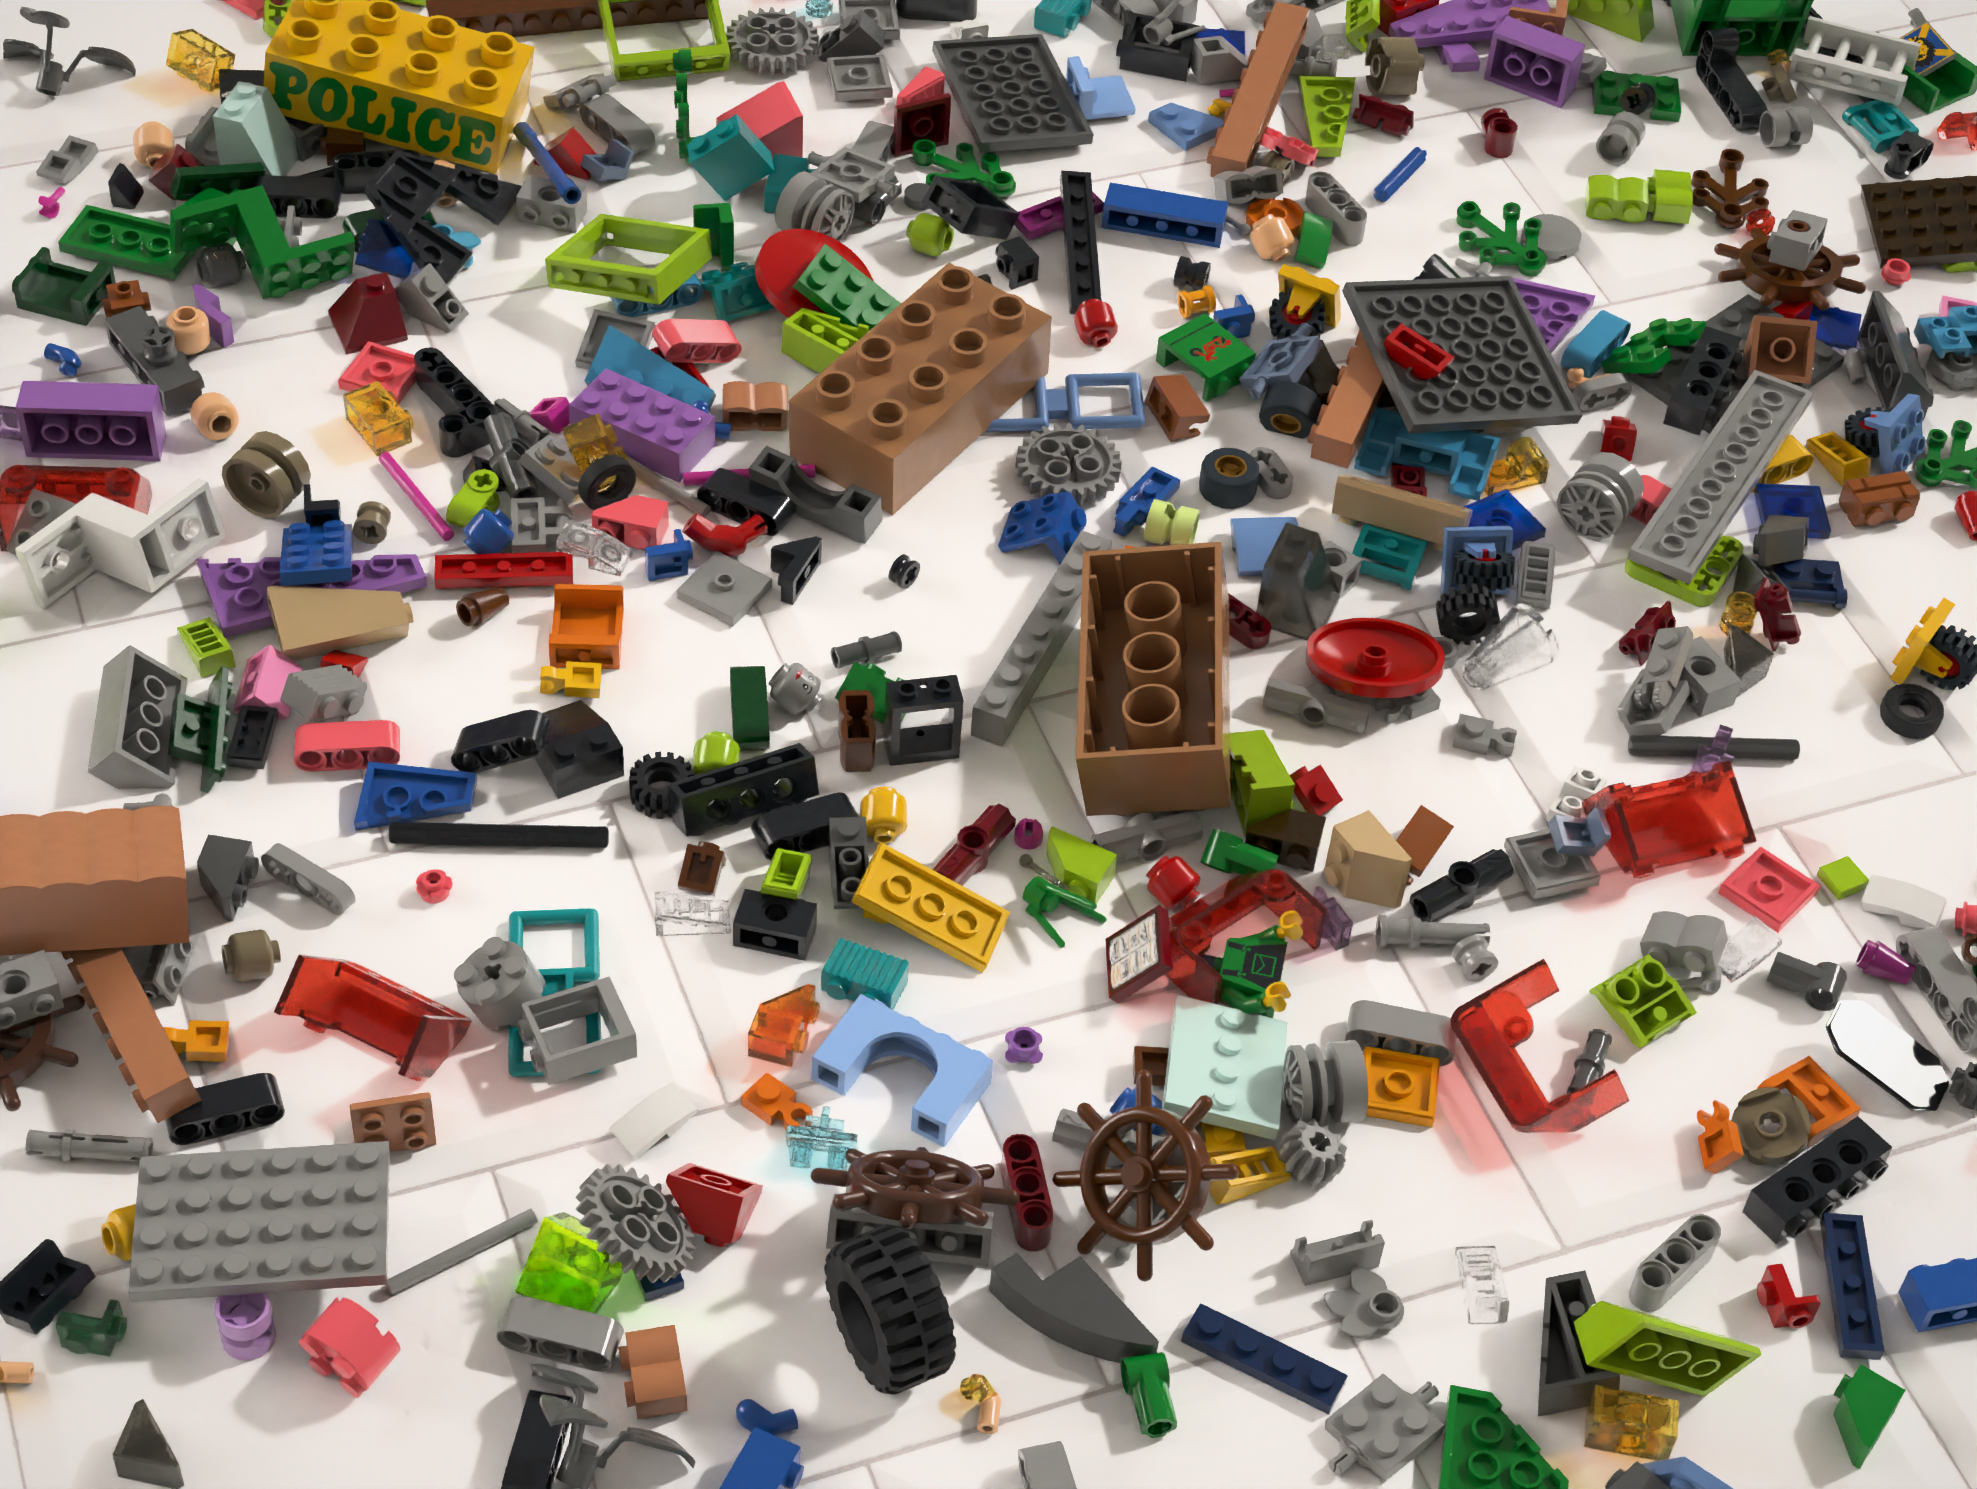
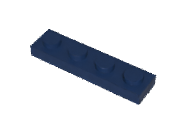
M1823 1212L1820 1219V1228L1840 1357L1881 1360L1885 1351L1863 1215Z
M1202 1303L1199 1304L1182 1333V1343L1328 1415L1332 1411L1348 1379L1347 1374Z

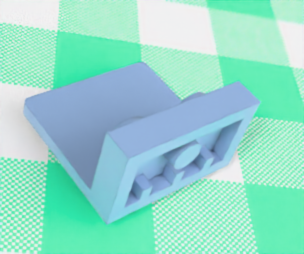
M1079 56L1068 57L1066 81L1086 120L1123 117L1135 114V105L1122 76L1090 78L1088 68L1083 66Z

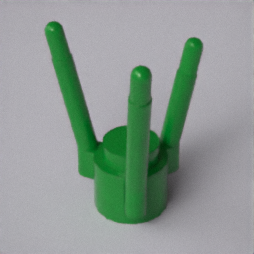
M1040 876L1034 877L1024 889L1022 898L1023 901L1029 904L1025 912L1037 920L1060 948L1065 946V942L1042 915V912L1052 913L1061 902L1101 923L1107 921L1104 915L1095 911L1097 908L1096 903L1055 886Z

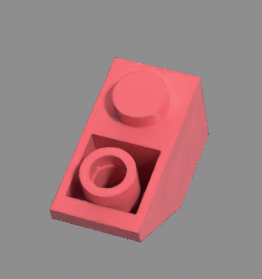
M634 495L593 510L591 515L592 539L645 550V547L661 545L669 527L668 501Z

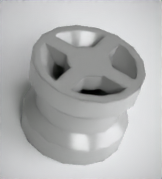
M1472 935L1464 938L1452 950L1455 962L1463 966L1462 973L1468 981H1478L1486 978L1495 971L1499 963L1495 954L1487 950L1488 943L1481 935Z

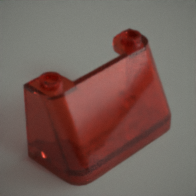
M1730 761L1715 763L1712 765V769L1706 773L1693 771L1680 778L1637 787H1631V784L1625 785L1624 782L1608 785L1581 802L1586 817L1595 807L1603 808L1611 832V838L1605 846L1625 875L1632 874L1634 880L1655 874V869L1723 855L1725 860L1737 858L1746 854L1744 848L1757 842Z

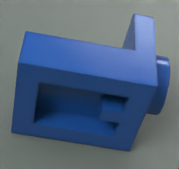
M681 529L673 530L674 543L645 547V571L648 581L688 575V560H693V550L690 540H684Z

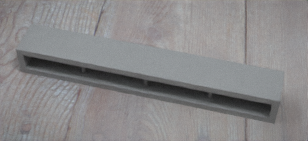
M1081 530L973 705L971 736L1003 747L1081 617L1083 552L1112 550V540Z

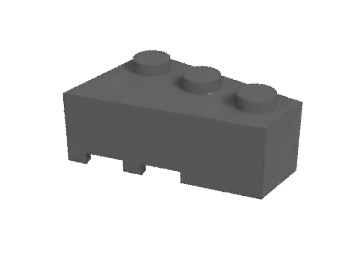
M1586 1270L1548 1277L1545 1280L1538 1416L1619 1400L1620 1374L1588 1366L1575 1329L1574 1321L1596 1303Z

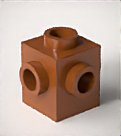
M138 280L121 281L106 285L108 298L102 299L106 318L141 306L145 312L151 311L148 292H141Z

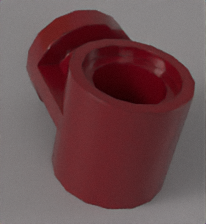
M1493 108L1488 110L1481 117L1480 122L1486 137L1484 150L1492 157L1506 158L1513 152L1518 125L1509 118L1508 113L1504 109Z

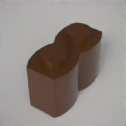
M844 690L839 698L838 736L840 739V764L845 772H871L875 763L876 726L874 723V699L869 690Z

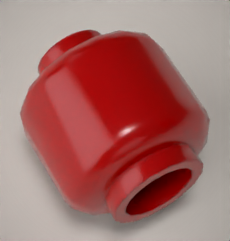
M1099 299L1087 300L1078 307L1074 315V324L1080 340L1086 345H1094V347L1098 348L1108 345L1118 332V324L1112 307Z
M1167 856L1162 857L1146 874V877L1149 879L1147 890L1168 910H1174L1180 905L1187 909L1200 896V893L1196 890L1201 881L1200 876L1179 856H1174L1170 859Z

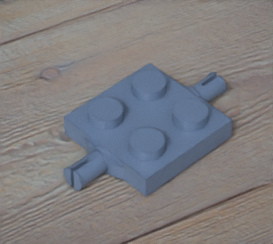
M1301 323L1297 331L1290 337L1268 341L1239 379L1244 389H1250L1249 395L1251 398L1260 400L1265 391L1278 382L1297 383L1307 367L1315 361L1316 355L1324 345L1319 335L1308 336L1312 332L1309 324L1304 323L1303 325Z

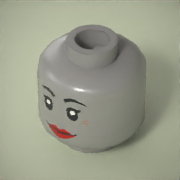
M798 662L791 665L784 663L768 683L771 686L770 697L793 715L802 712L804 709L808 713L811 712L822 698L818 694L821 686L820 679Z

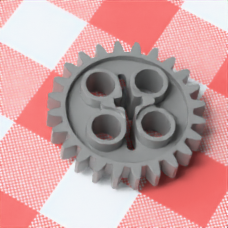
M770 7L769 12L759 8L756 14L748 10V16L739 14L738 20H731V26H727L726 37L731 59H738L739 66L748 64V70L758 67L759 73H762L765 69H769L771 74H774L776 69L786 73V68L796 71L797 64L805 67L806 60L813 61V55H817L819 48L817 28L813 27L812 21L805 22L806 16L796 17V11L786 14L785 8H782L779 12H775L773 7Z
M1055 423L1054 430L1050 431L1047 427L1042 426L1041 434L1032 431L1031 439L1023 438L1022 446H1018L1015 468H1017L1016 476L1022 478L1021 485L1030 486V494L1041 492V498L1052 493L1058 494L1070 491L1076 502L1083 506V499L1087 498L1090 502L1095 503L1096 495L1106 498L1107 490L1114 491L1115 483H1119L1122 461L1120 460V451H1115V443H1106V435L1096 437V429H1092L1087 433L1084 432V425H1080L1076 430L1072 428L1071 423H1068L1066 429H1061Z
M606 1164L602 1169L596 1168L579 1186L581 1191L575 1198L580 1204L575 1209L584 1215L579 1221L580 1225L591 1230L586 1237L591 1240H597L600 1243L596 1249L598 1252L607 1251L610 1254L609 1263L611 1265L616 1261L622 1263L623 1273L626 1274L630 1269H633L638 1280L647 1275L651 1283H655L658 1278L663 1282H667L670 1277L675 1278L693 1259L691 1254L696 1250V1247L690 1242L695 1238V1235L686 1230L689 1224L686 1219L680 1217L682 1213L680 1208L673 1206L671 1203L674 1198L673 1195L661 1193L662 1184L657 1183L655 1186L651 1185L648 1174L645 1173L642 1178H639L633 1167L625 1172L621 1164H617L614 1169L609 1164Z

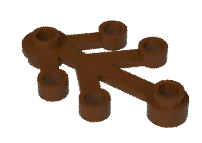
M1736 149L1723 150L1719 158L1718 165L1720 171L1724 173V187L1711 178L1710 174L1704 170L1694 171L1691 179V185L1695 187L1692 192L1693 205L1698 207L1707 206L1716 213V221L1726 229H1735L1743 226L1746 216L1752 213L1764 215L1769 205L1768 199L1763 197L1766 195L1769 183L1765 179L1755 178L1751 183L1737 189V171L1742 167L1744 155ZM1708 190H1710L1712 193H1714L1716 196L1724 201V204L1720 203L1712 196H1710V192ZM1752 195L1755 196L1749 203L1742 206L1737 204V202Z

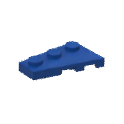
M368 762L354 820L355 830L386 826L392 822H410L469 812L472 810L477 787V773Z

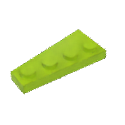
M1299 76L1298 89L1308 142L1310 146L1319 149L1317 157L1341 156L1356 77Z

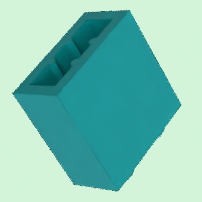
M737 114L721 121L715 128L695 137L692 142L687 144L690 164L724 201L774 172L770 150Z

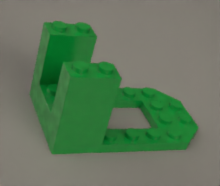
M1670 0L1682 56L1698 55L1702 36L1706 30L1734 27L1739 34L1740 43L1737 56H1791L1814 0Z

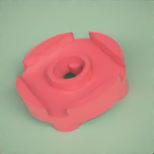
M1266 126L1259 141L1260 145L1272 151L1275 148V151L1283 156L1308 166H1313L1319 149L1306 144V142L1296 137H1287L1280 131Z

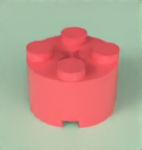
M338 1297L335 1298L299 1341L301 1347L312 1355L308 1360L309 1365L324 1377H328L332 1372L341 1378L340 1385L356 1398H359L363 1392L369 1389L401 1351L398 1341L389 1330L382 1336L375 1326L379 1320L356 1302L344 1297L340 1301Z

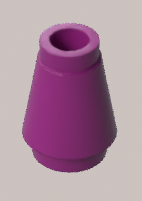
M1868 939L1861 948L1855 966L1862 969L1863 974L1904 985L1909 982L1915 969V965L1909 963V961L1879 940L1875 943Z

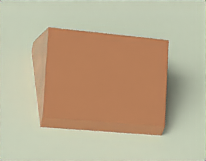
M1754 315L1744 346L1747 378L1750 377L1754 370L1786 382L1811 384L1818 321Z

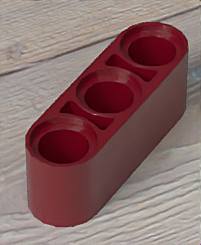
M1014 1134L1008 1137L1003 1144L1001 1177L1004 1189L1015 1190L1020 1195L1017 1205L1008 1206L1016 1242L1024 1250L1037 1252L1045 1249L1051 1241L1053 1208L1036 1141L1031 1136L1025 1134Z

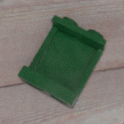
M41 247L37 254L31 257L23 271L14 278L12 292L15 295L16 305L19 309L87 326L103 306L102 299L108 298L106 285L115 284L116 281L113 265L110 262L100 260L92 272L53 262L49 248Z

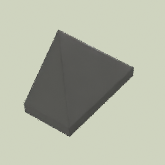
M1744 553L1741 555L1732 598L1754 597L1755 593L1759 591L1764 578L1769 579L1771 586L1780 583L1788 589V592L1790 589L1770 566H1759L1758 560Z

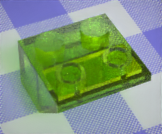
M566 1212L553 1214L543 1218L515 1292L522 1296L597 1314L623 1274L622 1263L616 1261L611 1265L609 1263L610 1254L607 1251L598 1252L596 1250L600 1243L597 1240H591L586 1237L591 1230L580 1225L579 1221L581 1219Z

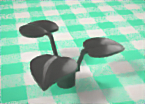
M21 6L19 10L20 15L29 22L46 26V50L40 49L33 43L16 39H4L2 44L3 59L13 57L40 58V70L35 89L40 93L50 96L60 95L62 82H69L70 75L84 57L99 64L125 69L134 76L136 75L135 65L126 55L113 49L89 46L88 50H81L66 72H64L62 64L51 61L54 58V54L51 52L53 27L69 28L70 21L64 16L51 11L37 10Z
M531 1364L532 1376L538 1375L553 1383L570 1387L576 1395L575 1404L551 1395L542 1394L540 1397V1406L551 1427L572 1423L569 1443L556 1475V1479L579 1489H588L596 1467L604 1469L607 1460L623 1442H637L676 1453L682 1456L694 1468L696 1461L678 1442L659 1432L628 1426L626 1431H621L602 1455H599L597 1453L599 1445L583 1439L585 1425L607 1428L608 1426L606 1419L583 1408L585 1391L596 1394L599 1389L598 1386L587 1377L570 1370L545 1364Z

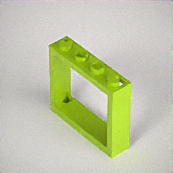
M598 0L611 70L617 82L676 76V73L680 72L673 70V53H678V50L691 49L692 74L729 70L730 51L719 0H705L714 45L619 54L609 3L636 0Z
M599 214L545 258L548 287L659 305L712 259L710 230ZM607 233H612L613 239L607 238ZM606 245L669 254L654 269L590 260L592 256ZM650 286H652L654 293H651Z

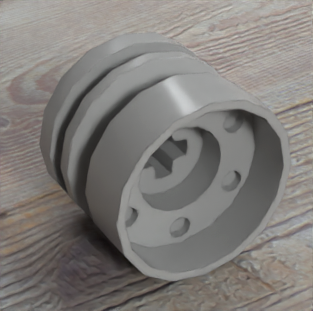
M806 171L799 172L790 179L778 199L775 222L780 230L807 229L823 233L840 242L852 222L855 200L851 193L833 184H827L825 180Z
M1599 452L1590 455L1574 473V476L1560 490L1557 498L1559 515L1571 530L1587 539L1602 540L1609 538L1619 529L1627 516L1642 500L1644 492L1642 478L1630 462L1614 453Z
M1356 1040L1329 1042L1324 1051V1059L1316 1043L1306 1045L1305 1050L1301 1045H1290L1287 1047L1284 1060L1283 1085L1289 1114L1294 1124H1297L1299 1120L1308 1123L1313 1118L1318 1125L1324 1124L1328 1109L1335 1123L1365 1120L1368 1109V1079L1364 1056Z

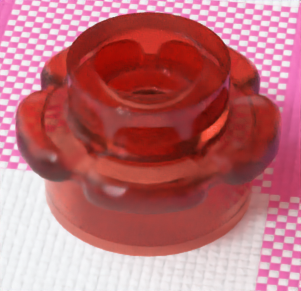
M1760 208L1759 211L1754 210L1746 218L1748 221L1746 223L1748 232L1758 227L1766 235H1769L1774 228L1775 217L1766 208ZM1759 220H1763L1761 224L1757 223Z

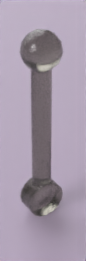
M1023 854L1020 856L1019 864L1022 867H1029L1051 884L1067 891L1070 890V887L1034 863L1031 855Z

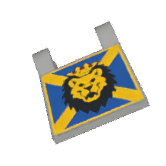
M1914 8L1908 12V16L1911 18L1910 24L1914 29L1900 38L1921 43L1913 71L1925 77L1955 59L1957 53L1931 26L1919 8Z

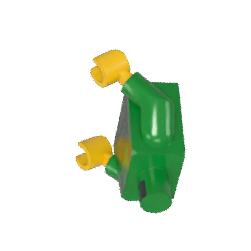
M1290 910L1281 915L1279 919L1280 927L1274 925L1257 934L1227 939L1223 958L1201 954L1197 976L1219 980L1215 997L1218 1002L1226 1004L1230 1008L1241 1010L1246 1014H1258L1273 1018L1274 1011L1282 1012L1286 1009L1287 1003L1284 999L1291 997L1286 984L1280 981L1288 944L1285 941V937L1287 936L1290 940H1298L1302 937L1303 930L1300 927L1303 921L1296 911Z

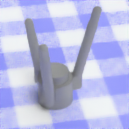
M1173 0L1162 13L1143 28V34L1152 45L1157 46L1163 42L1164 45L1168 46L1176 40L1204 31L1206 27L1201 25L1172 35L1173 24L1167 17L1181 1Z

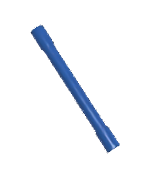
M526 122L517 123L513 129L516 138L527 148L550 178L564 201L568 204L577 203L581 199L579 188L563 172L539 141L537 134Z

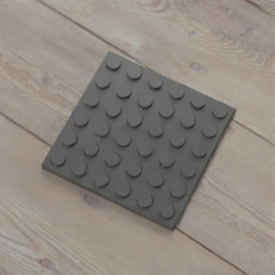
M1512 276L1345 283L1342 293L1409 434L1578 424L1583 416ZM1402 323L1453 355L1454 360L1438 377L1420 380L1410 373L1411 367L1405 370L1390 359L1384 345L1385 338Z

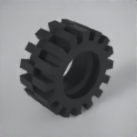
M1472 583L1470 588H1466L1465 584L1459 585L1460 590L1456 591L1454 587L1448 589L1449 595L1443 593L1440 596L1441 601L1437 600L1436 614L1441 636L1444 635L1446 638L1453 639L1457 645L1461 641H1464V645H1470L1471 640H1475L1476 644L1482 643L1481 637H1485L1487 640L1491 638V632L1496 633L1498 625H1500L1498 605L1492 591L1488 592L1487 587L1483 585L1478 590L1477 584ZM1465 613H1476L1472 616L1460 617V615Z
M661 751L655 752V758H651L649 754L644 755L643 762L638 759L634 763V768L631 767L629 789L632 805L635 804V809L638 812L644 809L645 816L651 817L652 813H656L657 819H663V814L668 813L669 818H672L668 788L656 789L649 785L658 781L673 783L695 776L692 765L689 761L685 763L684 757L681 755L674 759V753L667 752L666 757H661Z

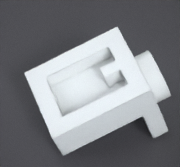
M964 20L950 24V35L953 40L988 37L989 26L986 22L979 23L978 20Z

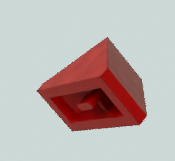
M574 127L545 145L546 150L565 174L587 181L591 178V173L581 166L584 154H596V152ZM534 159V164L540 166Z
M1402 323L1384 341L1390 359L1405 370L1411 367L1410 373L1420 380L1438 377L1454 360L1453 355Z

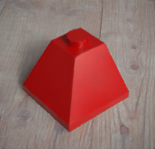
M687 1163L668 1173L665 1181L692 1232L703 1235V1240L706 1243L719 1247H726L727 1243L732 1244L742 1237L763 1190V1185L693 1163Z

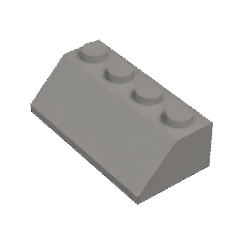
M132 645L127 646L103 666L87 772L117 789L172 787L175 784L178 760L177 757L168 755L172 702L178 693L186 695L188 678Z

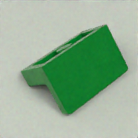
M730 203L694 205L693 227L710 230L712 256H719L722 272L731 270L730 265L734 264V221Z

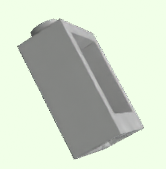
M610 976L521 1003L522 1020L517 1021L518 1031L523 1043L530 1042L532 1047L530 1057L536 1072H543L548 1085L637 1057L636 1032ZM600 1012L611 1037L558 1054H550L540 1031L541 1029Z

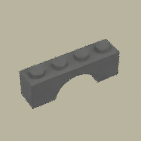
M767 445L749 467L750 479L788 496L796 506V514L863 544H866L882 522L881 496L854 484H851L844 491H833L824 488L811 480L801 470L794 457Z

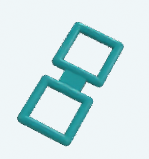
M596 909L513 911L509 914L508 941L518 944L523 949V926L584 923L585 967L538 969L544 977L546 987L543 986V997L573 988L574 983L592 982L599 979V913ZM600 1012L586 1015V1044L602 1040ZM508 1024L509 1074L512 1077L544 1076L542 1071H535L532 1061H524V1043L520 1037L518 1026L511 1028ZM601 1069L586 1074H597L601 1071Z

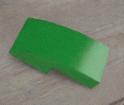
M1304 211L1297 236L1298 244L1294 260L1323 269L1328 256L1333 220Z

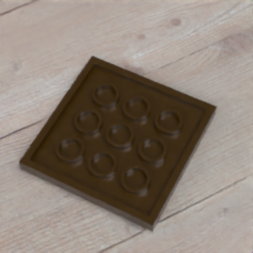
M1968 175L1915 181L1905 180L1889 183L1877 182L1861 185L1860 195L1880 269L1886 265L1888 260L1894 258L1902 259L1910 266L1977 261V176Z

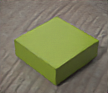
M1849 856L1819 867L1817 872L1819 879L1838 900L1865 890L1869 882L1867 876Z

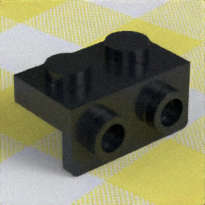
M45 1239L0 1281V1315L6 1324L36 1335L41 1329L47 1327L71 1300L80 1296L84 1288L96 1276L89 1265L64 1257L53 1240Z

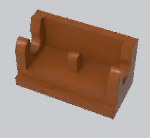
M1185 375L1153 376L1145 403L1170 442H1176L1177 439L1199 436L1201 432L1198 428H1189L1195 423L1202 424L1208 422L1210 414Z
M1420 805L1396 839L1398 844L1412 858L1409 872L1417 877L1422 875L1454 828L1452 824L1423 805ZM1408 875L1406 885H1411L1414 880L1410 875Z

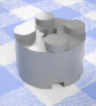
M500 937L487 939L482 947L475 950L464 963L455 969L453 974L459 995L485 1027L492 1030H500L498 1026L508 1024L511 1028L517 1027V1021L522 1020L521 1003L543 997V986L546 987L544 977L524 949L514 942L503 941Z

